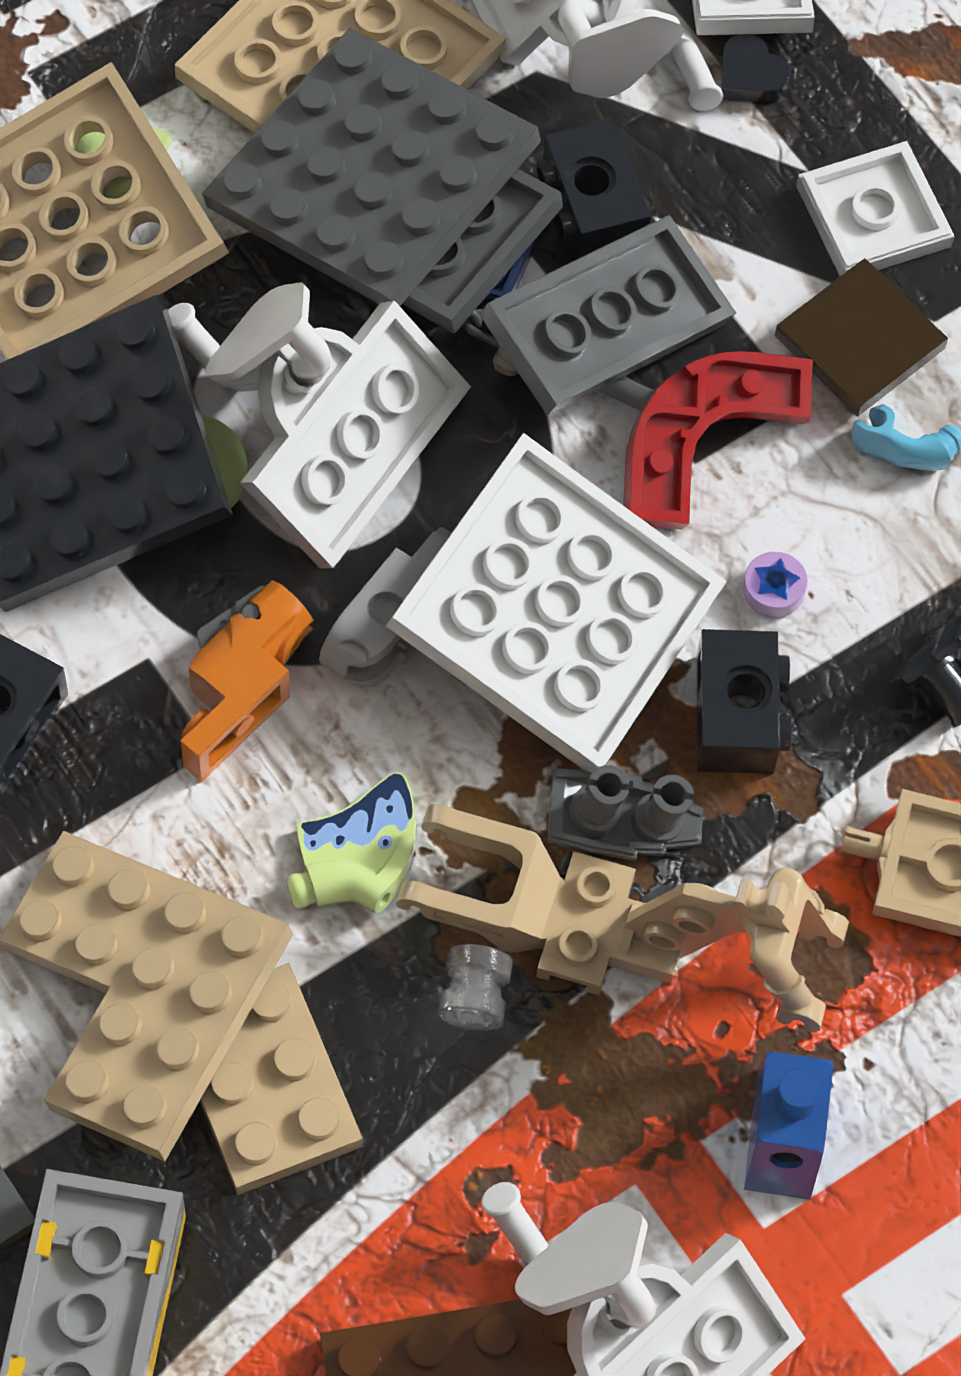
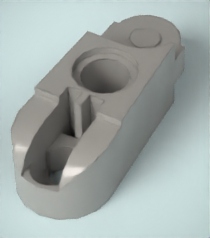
M440 527L435 532L433 531L413 557L396 548L333 625L322 646L319 657L320 664L345 680L361 687L379 685L388 678L399 662L405 666L417 649L387 628L386 625L452 532L444 527Z

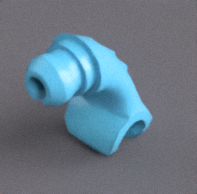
M885 404L870 409L869 418L872 426L865 424L860 419L855 420L852 426V441L859 452L881 458L895 464L897 467L925 471L944 470L951 466L954 455L961 453V428L958 426L945 425L937 433L924 434L920 438L913 439L903 435L894 428L895 414Z

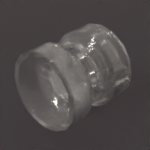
M463 944L449 949L446 973L452 981L449 988L441 994L438 1016L443 1021L464 1029L489 1031L502 1027L506 1002L501 997V988L510 983L513 959L501 950L482 945Z

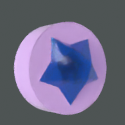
M783 552L761 554L753 559L747 567L743 583L744 597L751 608L768 617L789 615L797 610L803 602L808 582L807 574L802 564L789 554Z

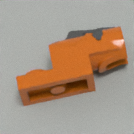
M273 580L266 586H259L237 601L234 606L197 631L200 651L194 655L188 668L190 688L212 711L203 709L198 712L184 728L180 742L183 767L201 782L290 698L289 670L284 665L302 640L313 630L309 626L313 619L304 605L290 591Z

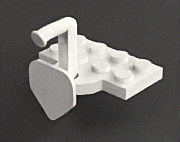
M473 0L483 23L506 38V45L499 55L503 63L519 66L537 47L550 37L553 41L569 47L568 81L572 90L593 97L605 98L617 95L630 88L663 56L668 55L674 57L690 90L688 101L693 109L709 111L717 107L722 101V90L715 84L710 70L688 29L682 27L679 20L673 15L653 9H636L638 0Z
M303 283L278 286L266 293L249 309L221 346L195 318V309L191 304L180 303L171 307L168 313L177 340L205 369L206 374L212 381L240 392L258 390L263 418L275 435V439L240 484L319 568L335 567L471 387L395 301L381 302L354 338L351 339L341 331L323 327L313 328L308 323L310 291Z
M501 1182L490 1187L483 1195L481 1200L482 1209L487 1215L495 1219L526 1265L515 1284V1291L521 1301L544 1315H552L572 1308L567 1322V1350L577 1372L574 1376H768L805 1340V1337L742 1241L730 1234L725 1233L688 1269L679 1275L675 1270L661 1263L641 1258L648 1223L639 1211L622 1203L608 1202L590 1209L550 1244L544 1239L520 1203V1190L516 1185L509 1182ZM607 1314L614 1317L615 1319L609 1320Z

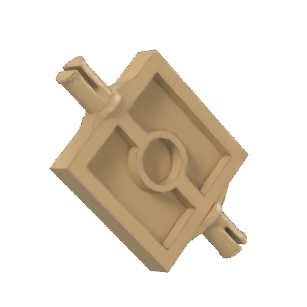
M902 789L895 818L886 829L884 836L846 826L840 853L844 852L878 861L879 886L873 907V915L961 937V803Z

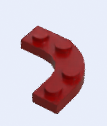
M723 352L696 360L668 378L645 402L630 432L625 459L623 506L653 527L682 530L688 526L690 521L691 469L699 438L709 426L722 419L745 417L795 424L807 422L811 419L813 359L758 352Z

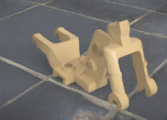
M431 804L427 807L421 825L424 832L433 833L434 829L443 830L447 833L450 841L500 855L508 859L521 871L512 897L504 904H491L438 889L421 882L405 881L402 883L396 901L398 908L408 910L411 906H416L421 909L420 912L424 917L476 932L505 952L514 953L543 948L537 968V978L549 981L550 976L586 985L588 986L587 992L600 995L608 966L671 984L679 959L734 932H747L752 940L750 959L764 977V986L771 995L778 997L780 1000L775 1017L777 1021L782 1024H790L792 1020H798L804 1023L805 1030L814 1033L820 1031L826 1005L813 996L804 983V976L799 975L791 962L792 950L799 927V935L802 939L813 940L815 936H823L827 938L828 946L832 948L842 947L849 921L837 912L824 909V904L817 892L809 889L801 874L796 870L790 868L776 870L771 876L767 887L763 890L756 888L750 878L742 877L736 897L718 892L716 889L704 884L683 883L659 897L643 903L629 899L636 872L634 868L573 851L565 880H563L540 837L535 832L462 812L445 805Z

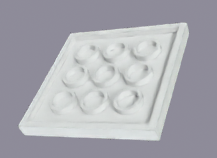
M523 433L389 620L386 627L580 768L592 773L596 768L607 763L727 581Z

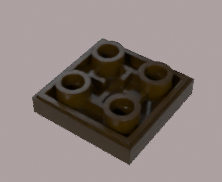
M865 258L777 324L775 337L796 357L813 359L812 373L857 417L946 348L948 337Z

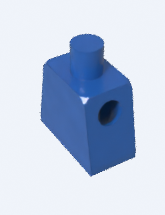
M779 1052L765 1053L757 1072L744 1190L811 1199L825 1147L833 1061ZM778 1152H788L800 1156L801 1160L798 1162H782L774 1159L771 1155Z

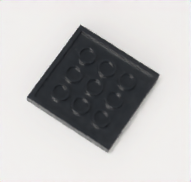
M154 295L0 363V608L3 611H10L233 516L167 306L158 295Z

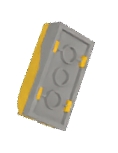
M46 1169L0 1376H153L186 1219L182 1192Z

